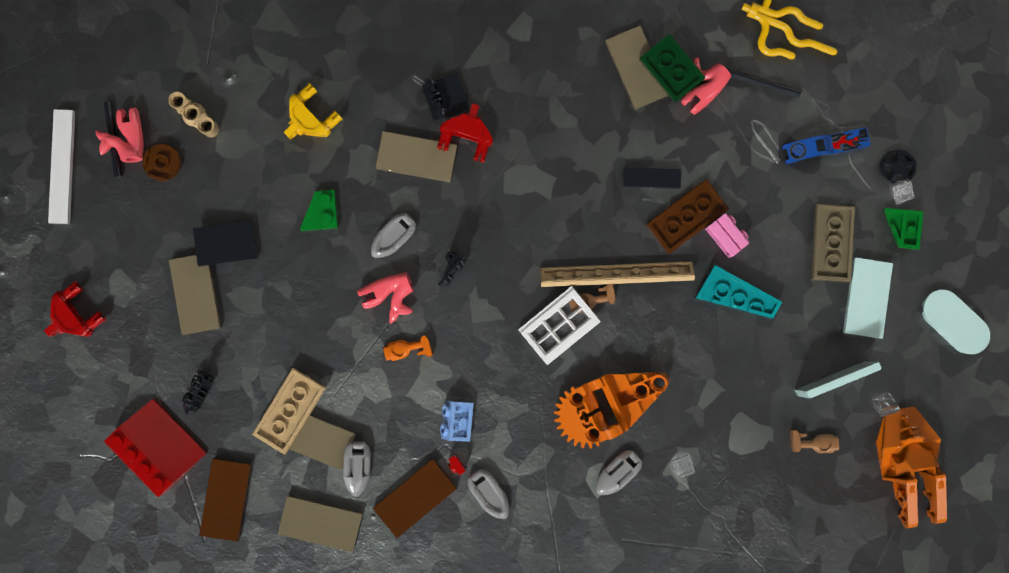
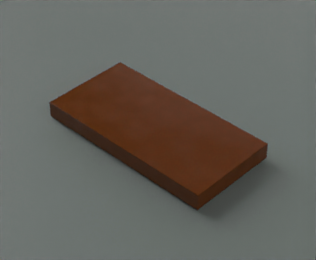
M705 179L645 225L669 255L729 210V207L709 181Z
M217 458L212 459L199 536L234 542L239 541L252 464Z
M431 459L372 509L393 535L398 538L452 494L457 487L436 461Z

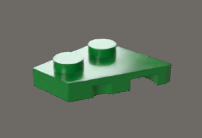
M335 190L315 191L300 231L338 228Z
M884 208L883 212L897 247L919 250L924 211Z

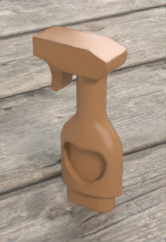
M606 284L603 288L598 289V291H606L604 295L579 294L591 310L598 303L607 301L610 304L615 303L612 284ZM574 299L569 301L571 313L580 307Z
M790 430L791 448L794 452H799L801 448H812L817 453H834V451H839L838 436L821 434L815 436L812 440L801 441L800 438L806 437L807 434H801L797 430Z

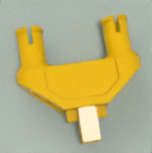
M310 83L298 94L295 93L290 96L289 111L291 121L289 122L290 126L284 131V134L290 140L298 134L300 136L305 134L308 136L328 137L331 133L330 130L343 120L334 110L323 122H319L305 107V102L317 93Z

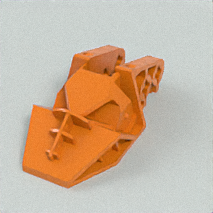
M913 406L885 411L876 439L882 480L892 481L895 499L898 500L902 508L898 517L906 529L918 526V480L914 474L916 471H919L920 476L923 477L925 487L923 494L930 501V507L926 511L931 523L938 524L947 521L946 474L939 468L938 463L941 439Z

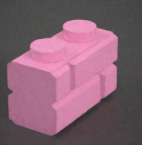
M724 213L707 226L705 230L725 255L731 258L750 242L747 240L749 238L747 233L742 229L739 230L735 225L737 223L735 218L730 214Z

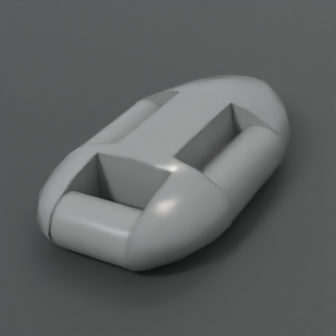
M408 213L397 214L376 234L371 245L372 257L382 258L389 256L411 238L416 230V222ZM402 220L409 226L407 230L400 224Z
M364 441L350 442L346 446L343 456V479L348 491L355 497L361 495L365 490L370 478L371 453L368 444ZM362 449L363 453H352V450Z
M625 450L617 455L600 473L596 484L597 494L609 495L621 490L638 474L642 467V459L633 450ZM628 457L635 463L633 467L626 461Z
M478 469L467 480L471 493L488 514L496 518L507 519L509 503L505 492L492 474L484 469ZM483 476L485 479L476 485L474 482Z

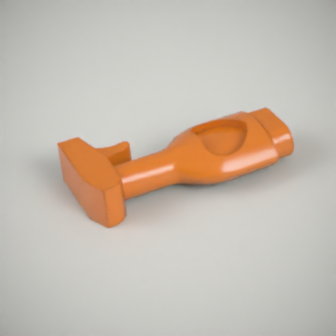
M426 335L422 336L419 341L408 343L404 340L387 343V346L383 347L386 361L403 359L409 355L410 351L422 347L424 350L418 352V356L427 355L429 357L433 355L429 339Z

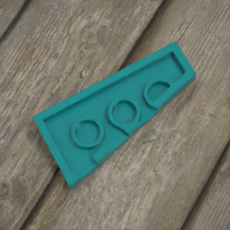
M713 265L695 297L700 300L772 319L782 304V301L716 265Z

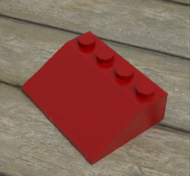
M155 399L144 405L104 441L157 497L165 495L207 454Z

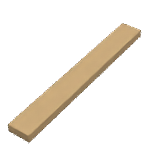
M692 262L540 268L541 287L692 281L695 279Z

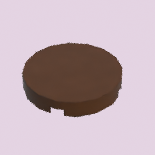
M158 143L146 150L142 166L150 178L166 182L174 179L179 174L182 168V159L180 153L174 147Z

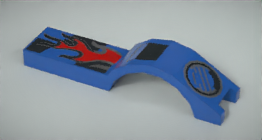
M865 127L832 135L811 137L785 144L781 147L782 150L787 149L789 159L785 160V164H790L811 157L832 155L866 148L871 145L867 128Z

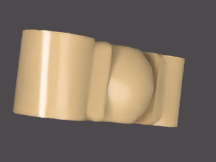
M173 92L169 96L170 106L182 115L187 125L197 128L207 137H215L219 133V125L206 114V110L202 105L193 103L181 92ZM183 99L182 105L177 106L178 100ZM197 111V116L191 119V114ZM212 123V128L209 131H205V126Z

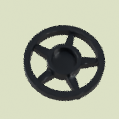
M900 149L890 151L884 155L880 162L881 175L890 184L903 185L915 176L916 161L907 151ZM896 153L895 161H885L889 155ZM901 154L907 156L910 162L905 163L901 160ZM912 164V172L908 176L906 169L907 166ZM884 165L890 168L892 173L890 178L884 171ZM896 175H902L906 180L896 182L892 179Z

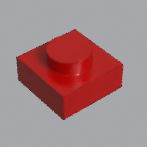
M456 453L449 457L450 463H448V466L453 473L457 472L460 476L466 472L465 466Z

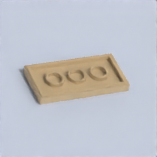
M292 368L252 435L286 455L327 387L299 370Z

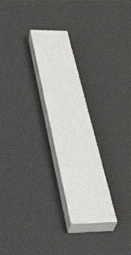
M54 110L48 216V223L70 224L75 111Z

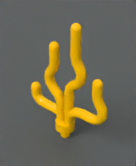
M764 0L762 5L752 2L751 5L743 3L741 10L747 12L746 16L759 21L762 29L757 44L759 50L764 55L771 57L780 55L788 59L796 57L794 52L787 49H770L766 46L765 41L769 33V25L783 30L787 40L795 47H812L830 55L837 54L836 48L816 40L797 39L788 24L775 19L786 14H793L805 25L818 30L823 28V23L805 16L799 8L787 6L780 10H773L769 8L772 0Z

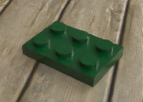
M670 34L639 58V61L674 103L706 78Z

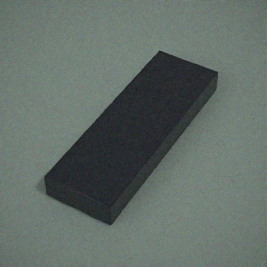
M623 168V187L680 189L681 169Z

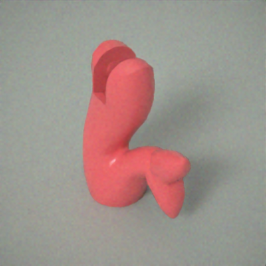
M696 57L692 62L706 77L703 81L708 82L694 87L681 100L684 106L694 96L700 100L690 111L694 115L705 108L731 79L730 72L719 63L705 71L701 70L699 57Z
M136 107L129 108L130 122H127V115L124 109H118L116 112L117 126L125 137L126 142L117 136L96 130V136L101 141L99 145L101 155H104L114 147L121 161L127 163L142 161L144 140L140 115Z
M407 272L381 278L363 286L357 291L359 296L374 292L375 298L362 302V306L365 309L378 306L394 291L391 299L389 323L396 321L400 314L407 315L413 312L411 308L402 304V300L414 291L412 281Z

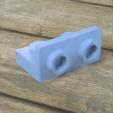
M445 400L442 407L443 424L440 427L442 439L470 442L474 403Z

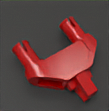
M472 103L469 113L464 112V114L443 122L439 128L441 135L436 148L441 150L443 143H445L443 151H448L452 136L471 140L478 144L473 159L478 161L481 154L479 162L484 163L488 148L493 145V138L480 119L481 117L476 116L479 105Z
M74 281L63 291H57L53 294L50 309V321L52 324L43 330L48 337H53L57 333L90 337L94 329L106 321V317L102 318L103 314L100 311H97L88 320L84 321L70 303L74 296L83 291L82 287L79 288L80 284Z

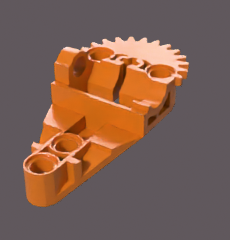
M664 372L605 374L577 388L573 386L571 387V393L567 390L564 392L567 398L560 396L559 399L562 403H556L555 405L560 409L554 411V414L560 416L554 419L555 422L561 423L557 430L564 429L561 436L568 435L567 442L574 439V446L578 442H581V448H584L586 443H588L589 448L593 447V443L600 446V442L613 439L629 430L668 387L670 383L669 376ZM658 377L662 378L665 385L658 386L655 379ZM638 386H645L647 388V393H640L638 390ZM600 388L603 389L618 422L609 425L602 410L593 413L590 417L584 416V413L588 414L600 407L593 391ZM575 393H580L583 396V401H578L575 398ZM591 429H597L599 436H594L591 433Z

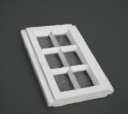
M571 286L518 330L548 365L601 321ZM575 300L579 308L571 311L569 301L574 302Z

